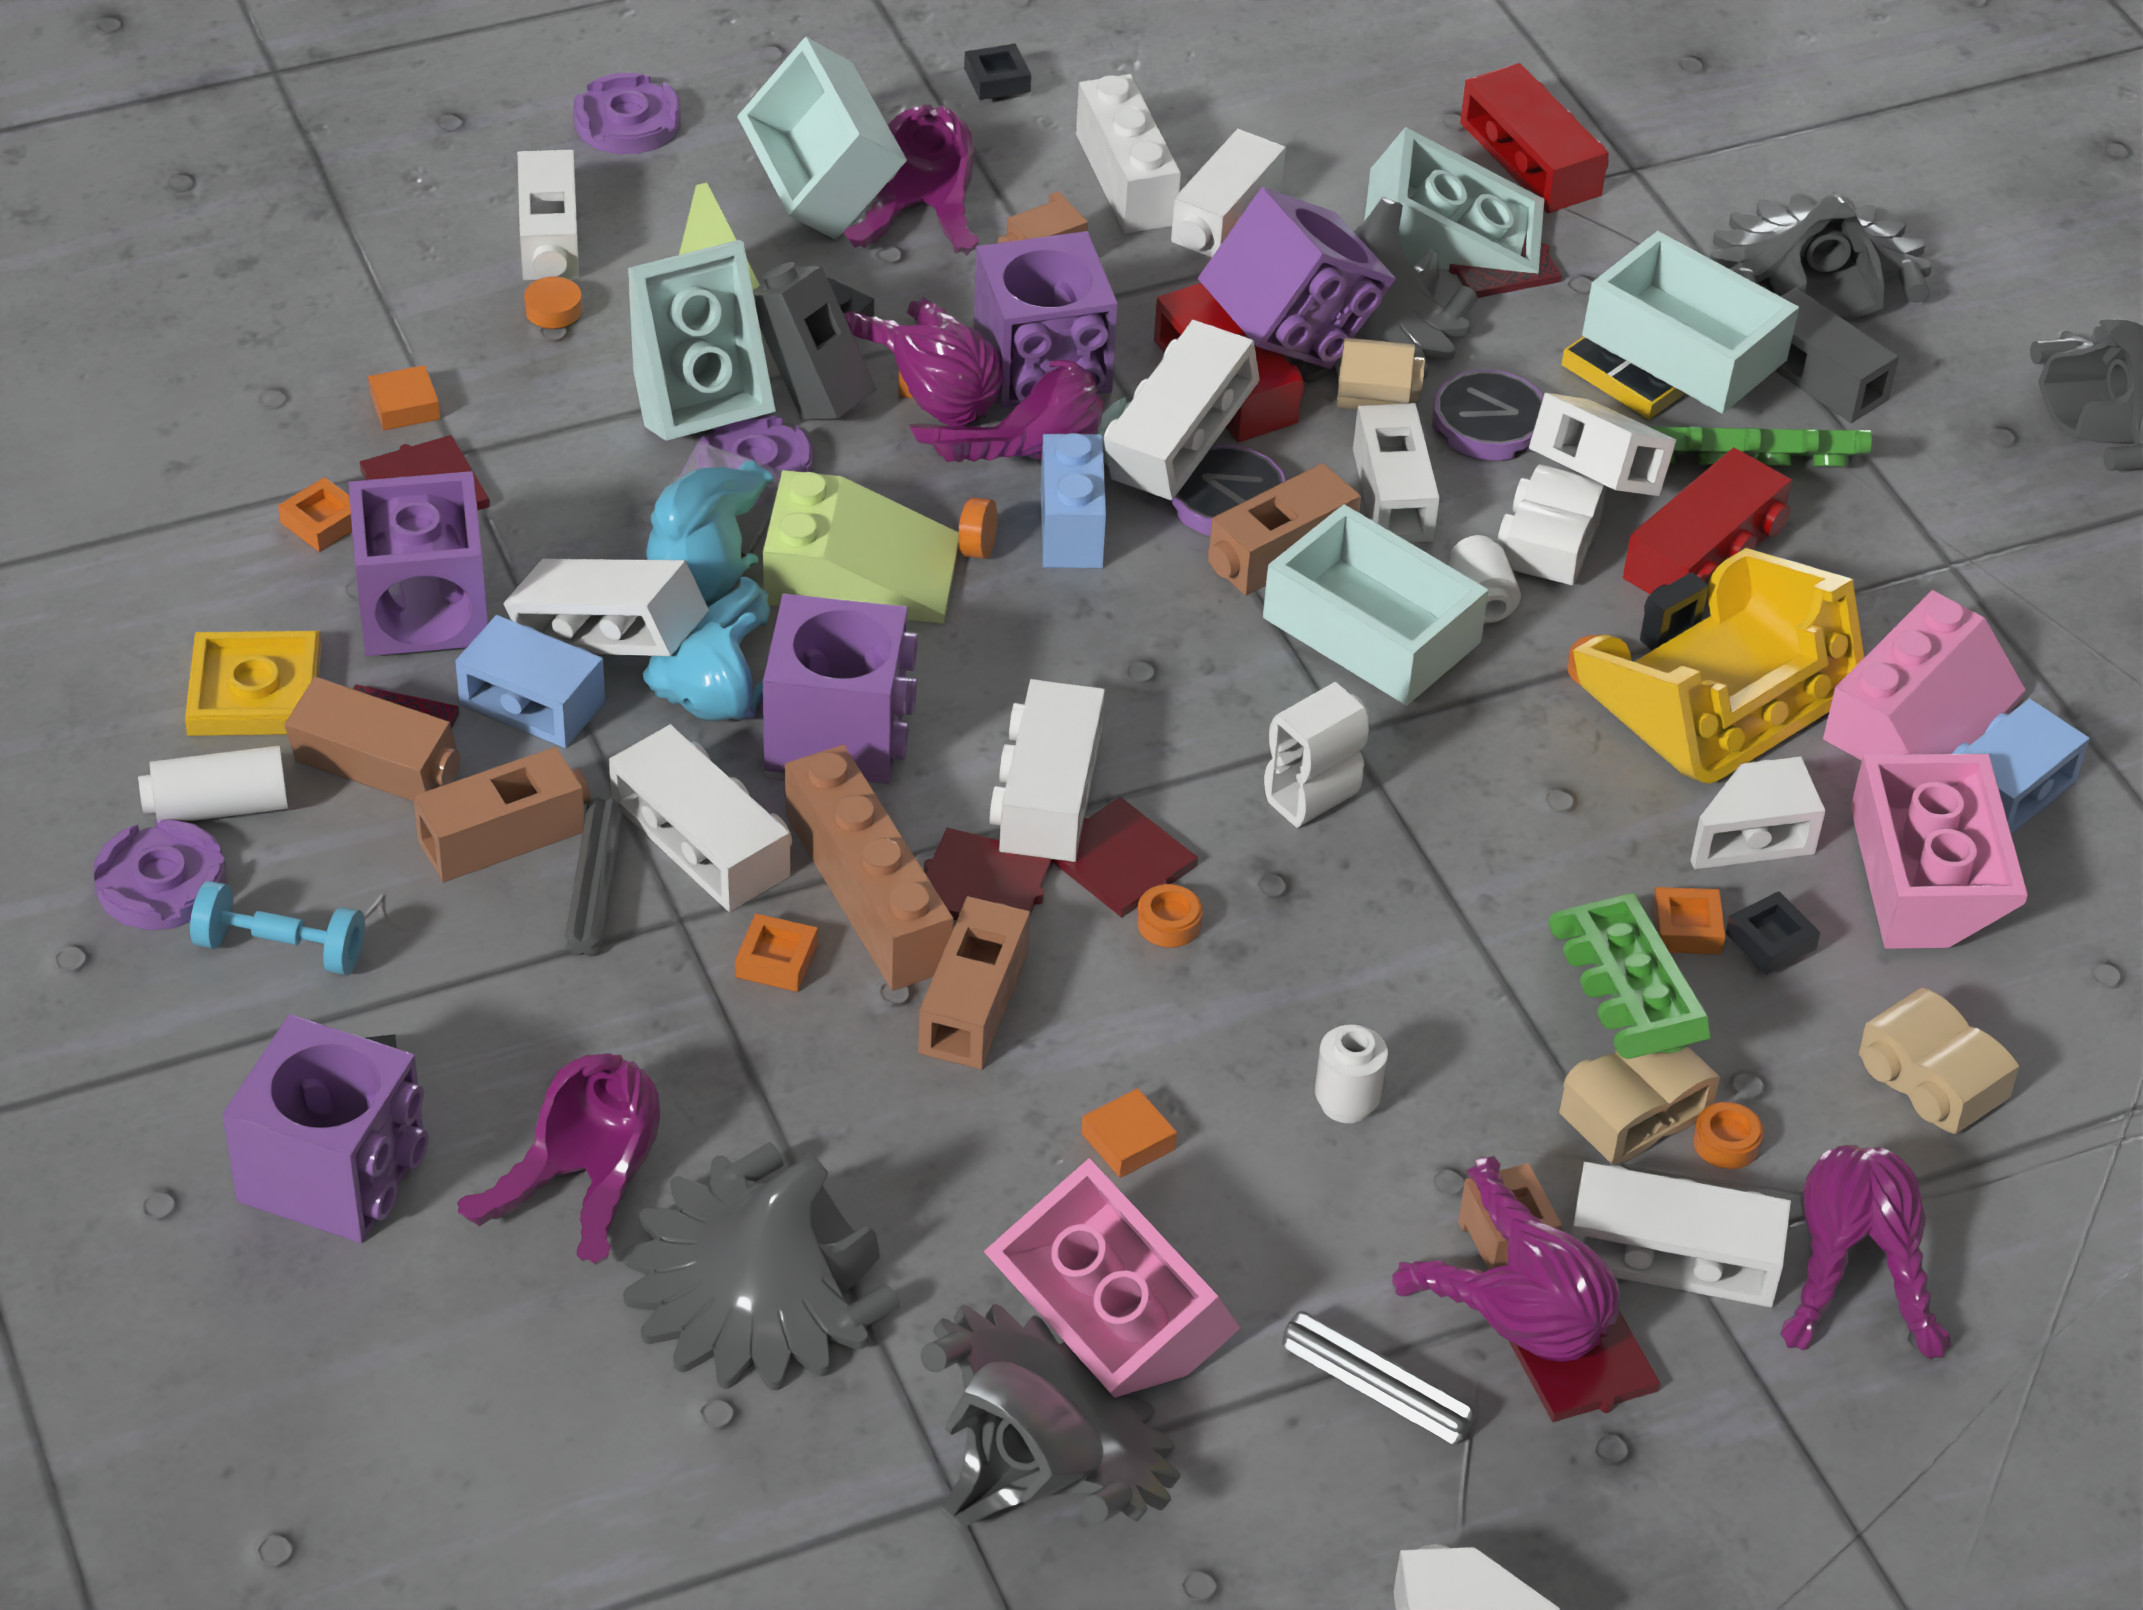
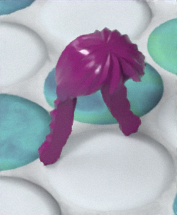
M924 104L904 110L888 123V127L907 161L898 170L895 177L877 194V200L872 203L871 210L867 211L866 219L858 225L846 228L844 234L854 248L859 246L866 248L888 232L894 219L901 214L904 207L924 201L935 208L939 224L945 236L953 244L954 252L958 254L962 251L967 256L979 243L978 237L967 228L964 205L965 194L971 181L974 162L972 133L967 124L958 118L951 108L940 106L934 109L932 105Z
M923 296L918 302L911 301L906 313L914 318L917 325L901 326L894 320H882L875 316L867 317L856 312L849 311L848 313H843L852 335L883 344L894 353L900 373L909 388V393L922 410L937 418L939 422L949 426H962L972 420L978 421L981 416L986 417L989 407L996 403L1003 379L999 354L987 339L982 338L978 331L957 322L953 316L947 314L945 309L939 308L932 301L927 300Z
M1062 359L1050 362V367L1060 368L1045 373L1032 387L1030 394L995 427L938 426L932 424H909V427L919 443L933 445L939 456H943L946 462H963L965 459L973 462L980 459L991 461L999 457L1029 456L1037 460L1042 459L1043 434L1076 433L1096 435L1101 423L1103 402L1097 394L1098 388L1095 386V378L1091 376V373L1074 361Z
M611 1053L587 1054L568 1063L558 1070L545 1093L535 1129V1141L526 1153L523 1161L516 1163L508 1174L501 1176L494 1188L480 1194L465 1195L457 1202L459 1206L457 1213L480 1227L489 1220L499 1219L502 1215L520 1207L521 1203L533 1196L535 1190L547 1185L554 1175L568 1174L585 1169L592 1183L587 1189L586 1196L583 1198V1208L580 1212L582 1239L577 1247V1257L582 1262L589 1260L595 1265L608 1259L611 1245L607 1241V1235L610 1231L612 1220L619 1209L620 1200L624 1195L627 1184L646 1160L658 1132L660 1122L659 1095L651 1078L634 1061L628 1062L623 1060L621 1055H612Z
M1843 1145L1828 1150L1821 1155L1817 1163L1812 1167L1802 1189L1800 1201L1812 1238L1811 1248L1813 1254L1808 1261V1280L1802 1288L1801 1304L1795 1310L1794 1316L1784 1321L1780 1333L1785 1339L1787 1348L1797 1347L1802 1351L1809 1349L1814 1339L1815 1325L1819 1323L1822 1314L1830 1307L1835 1289L1840 1285L1844 1277V1269L1848 1263V1250L1869 1234L1879 1247L1887 1253L1888 1268L1894 1279V1290L1898 1299V1310L1906 1321L1907 1327L1914 1334L1919 1351L1930 1359L1933 1357H1944L1946 1350L1951 1347L1950 1334L1936 1322L1935 1315L1929 1311L1931 1293L1927 1290L1928 1275L1922 1268L1923 1254L1919 1248L1923 1237L1926 1216L1921 1202L1918 1179L1912 1169L1897 1154L1882 1147L1859 1148L1857 1145Z
M1480 1156L1475 1160V1165L1467 1169V1174L1476 1183L1480 1191L1483 1207L1489 1213L1494 1226L1501 1233L1502 1237L1508 1241V1265L1482 1272L1478 1269H1463L1450 1266L1440 1260L1430 1262L1414 1261L1413 1263L1401 1261L1399 1262L1398 1270L1393 1273L1392 1283L1396 1288L1395 1293L1398 1296L1405 1297L1418 1290L1430 1289L1440 1297L1447 1296L1457 1303L1465 1302L1471 1309L1478 1310L1501 1337L1544 1360L1563 1362L1579 1359L1591 1351L1594 1346L1600 1345L1601 1337L1609 1336L1607 1329L1616 1323L1620 1294L1619 1285L1613 1271L1595 1251L1574 1236L1548 1226L1537 1217L1531 1215L1530 1210L1524 1204L1517 1201L1514 1193L1503 1184L1502 1176L1499 1175L1501 1164L1495 1156Z

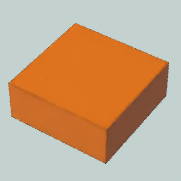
M425 365L368 376L370 396L383 431L440 420L439 401Z
M325 477L278 505L280 523L318 552L352 532L350 497Z
M1655 887L1652 900L1654 927L1670 953L1722 955L1725 930L1720 890Z
M755 913L735 958V978L798 992L818 946V927Z
M1138 1088L1082 1116L1081 1134L1119 1178L1176 1149V1130Z

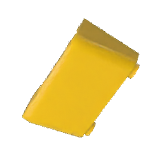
M1745 548L1722 562L1711 575L1708 583L1710 617L1634 662L1631 660L1627 644L1621 638L1606 634L1596 636L1573 650L1578 679L1581 686L1683 776L1702 783L1711 784L1717 782L1737 770L1741 764L1750 762L1830 711L1835 687L1865 658L1853 579Z

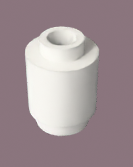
M1483 535L1467 537L1453 547L1448 566L1489 589L1484 624L1497 622L1509 616L1519 605L1521 592L1504 549L1491 538Z
M1343 1025L1330 1030L1321 1041L1315 1095L1324 1113L1335 1121L1341 1123L1360 1122L1366 1119L1381 1101L1388 1049L1383 1038L1375 1031L1360 1025Z

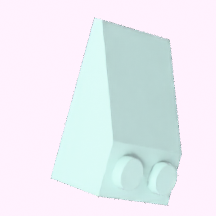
M1407 127L1401 131L1371 167L1364 221L1382 197L1401 203L1403 208L1398 236L1402 252L1410 266H1416L1427 251L1432 249L1438 255L1439 269L1449 270V264L1539 273L1544 211L1543 198ZM1527 231L1526 258L1520 255Z
M736 240L628 268L633 372L644 427L665 441L776 412L743 241Z

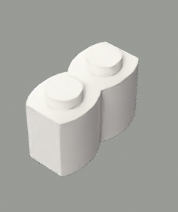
M1540 464L1536 467L1531 480L1521 478L1513 503L1515 516L1505 514L1497 539V544L1506 550L1505 553L1512 570L1574 585L1583 566L1587 550L1591 546L1603 515L1607 486L1585 475Z
M1337 682L1326 686L1278 713L1270 724L1269 746L1273 759L1269 761L1265 770V793L1268 803L1296 828L1354 796L1362 784L1364 760L1360 751L1364 748L1368 739L1369 713L1364 703L1357 696L1349 694Z

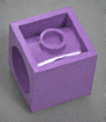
M1261 187L1197 278L1244 333L1254 340V344L1257 347L1332 369L1337 360L1342 356L1344 337H1355L1371 313L1378 308L1383 296L1396 280L1395 276L1336 212L1265 187Z
M1088 231L976 246L974 329L981 334L982 338L987 339L999 354V362L1003 373L1000 393L997 396L1000 407L1017 406L1030 394L1032 387L1045 373L1060 368L1050 367V362L1062 359L1074 361L1090 372L1091 376L1095 378V386L1098 388L1097 394L1112 393L1118 303Z
M473 471L349 481L355 570L365 656L468 647L488 624Z
M782 594L763 678L764 771L785 773V763L844 744L867 782L889 784L894 759L905 760L907 752L909 723L901 721L902 715H913L916 703L917 678L906 677V670L914 671L918 633L907 632V606Z
M289 1014L222 1113L237 1202L362 1244L376 1220L382 1221L389 1215L396 1199L397 1186L408 1169L415 1170L420 1165L428 1146L429 1136L428 1132L423 1129L421 1115L424 1090L422 1086L418 1085L415 1054Z

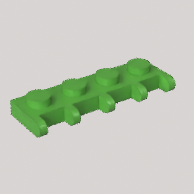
M1650 427L1676 439L1669 465L1675 464V454L1698 455V465L1712 466L1729 450L1735 447L1747 455L1756 456V460L1768 467L1791 466V456L1813 457V467L1844 468L1848 467L1849 457L1868 454L1872 446L1870 430Z
M1634 892L1560 910L1550 916L1548 926L1554 937L1558 939L1572 938L1563 947V954L1568 963L1576 967L1592 963L1595 965L1594 968L1586 970L1580 977V985L1585 994L1593 998L1609 994L1613 997V999L1604 1001L1598 1007L1597 1016L1602 1025L1607 1029L1629 1026V1028L1619 1031L1613 1039V1045L1619 1056L1625 1059H1632L1656 1052L1673 1053L1686 1048L1689 1044L1711 1039L1707 1014Z

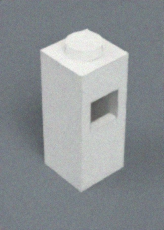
M1237 128L1174 197L1171 242L1212 258L1261 187L1281 192L1286 147Z
M573 150L517 151L523 280H538L545 277L579 278Z
M1545 393L1529 449L1614 490L1660 496L1676 439L1592 400Z
M1416 403L1358 406L1353 452L1369 519L1409 543L1433 542L1439 494Z

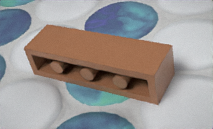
M845 745L836 746L785 763L786 817L890 989L894 991L932 978L953 931V917Z

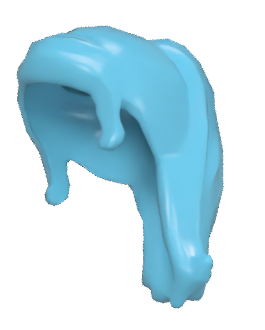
M750 460L744 462L738 469L725 467L700 468L689 472L665 487L656 501L655 509L651 514L653 527L646 548L647 560H686L707 607L723 598L732 590L746 569L759 563L758 557L753 553H748L741 559L742 536L736 517L748 512L757 502L765 487L773 482L774 479L771 472L760 467L755 461Z
M741 577L739 587L736 590L728 593L708 607L709 611L672 656H651L649 665L643 672V678L650 689L655 692V695L658 698H666L672 705L681 704L697 718L706 721L717 722L728 719L742 720L754 718L756 709L763 700V681L758 683L753 689L751 671L739 645L742 639L756 627L768 624V616L770 615V606L767 602L768 592L761 589L751 578Z

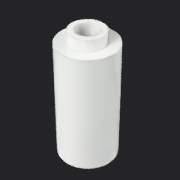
M280 745L151 761L150 775L138 776L143 814L156 813L157 823L168 819L189 822L288 809Z

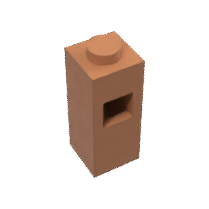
M1321 463L1213 517L1208 562L1220 577L1228 579L1246 596L1266 586L1268 564L1343 504L1359 513L1361 495L1327 465Z
M315 676L284 724L295 761L413 801V796L452 783L460 766V753L456 748L450 722Z
M555 746L413 796L417 839L442 882H446L583 833L585 821L584 805L588 804L591 800L589 787L582 771L578 767L570 769Z
M967 896L919 1009L918 1054L983 1069L1028 957L1030 911L1010 907L1003 903H994Z

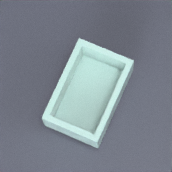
M806 36L737 116L788 215L835 240L843 234L852 222L859 218L865 207L895 177L898 170L907 161L854 64Z
M1656 231L1592 282L1582 336L1699 400L1704 405L1724 414L1787 361L1799 307L1671 237Z
M1343 504L1268 564L1263 618L1407 706L1481 643L1489 589Z

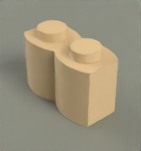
M1344 337L1336 408L1358 410V406L1419 404L1423 385L1425 357H1414L1415 344Z
M1922 987L1865 1024L1859 1050V1056L1873 1078L1886 1083L1894 1090L1907 1094L1914 1109L1924 1120L1952 1134L1959 1133L2008 1100L2012 1095L2019 1065L2013 1056L1996 1039L1982 1030L1970 1027L1964 1017L1951 1003L1939 994Z
M1688 1046L1673 1053L1656 1052L1632 1059L1622 1058L1616 1051L1615 1054L1605 1055L1595 1060L1587 1059L1581 1061L1571 1069L1564 1080L1559 1113L1611 1164H1619L1643 1153L1662 1136L1676 1134L1696 1123L1700 1112L1707 1106L1714 1104L1720 1076Z

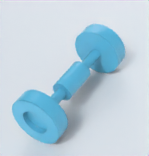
M206 881L197 893L190 920V937L192 943L196 946L211 949L219 948L227 934L229 925L251 929V935L257 938L299 945L301 940L324 944L323 963L327 972L348 976L353 972L357 964L365 932V919L361 910L345 907L337 908L330 920L327 931L304 927L303 919L257 911L254 916L233 913V892L228 884Z

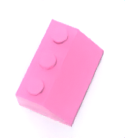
M1931 590L1835 687L1823 740L1861 761L1863 755L1952 754L1961 744L1967 742L1971 745L1985 734L1990 723L1999 714H2009L2024 698L2026 689L1986 619L1957 602Z
M1989 754L1863 755L1850 808L1885 949L1949 948L2026 903L2028 894Z
M1090 1158L984 1250L990 1260L1114 1398L1188 1376L1241 1329L1219 1296Z

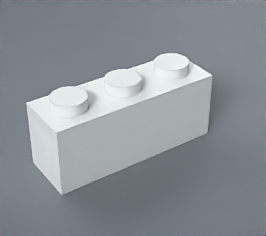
M1131 74L1105 76L1101 79L1079 82L1076 135L1124 234L1172 226L1174 197L1179 193L1181 173Z
M1192 320L1178 340L1174 339L1170 342L1164 353L1163 360L1149 379H1144L1140 382L1133 400L1119 419L1112 420L1108 425L1103 438V449L1107 455L1111 479L1172 501L1260 381L1254 340Z
M542 559L503 603L511 621L532 627L540 633L572 646L584 648L592 654L672 656L709 611L686 560Z
M1030 679L1025 704H1013L1009 740L1016 741V744H1004L999 780L1000 782H1006V787H994L990 809V824L1001 826L999 852L1076 861L1102 735L1105 689Z
M671 724L609 758L611 798L621 804V812L729 913L790 877V846L792 845V836L785 822L777 814H769L750 797L749 792L740 780L735 777L729 778L710 760L707 752L699 743L687 740Z
M1584 1161L1571 1235L1595 1251L1612 1269L1615 1278L1772 1308L1783 1268L1791 1200L1765 1196L1753 1191L1744 1192L1697 1183L1690 1179H1675L1628 1170L1621 1166H1606Z

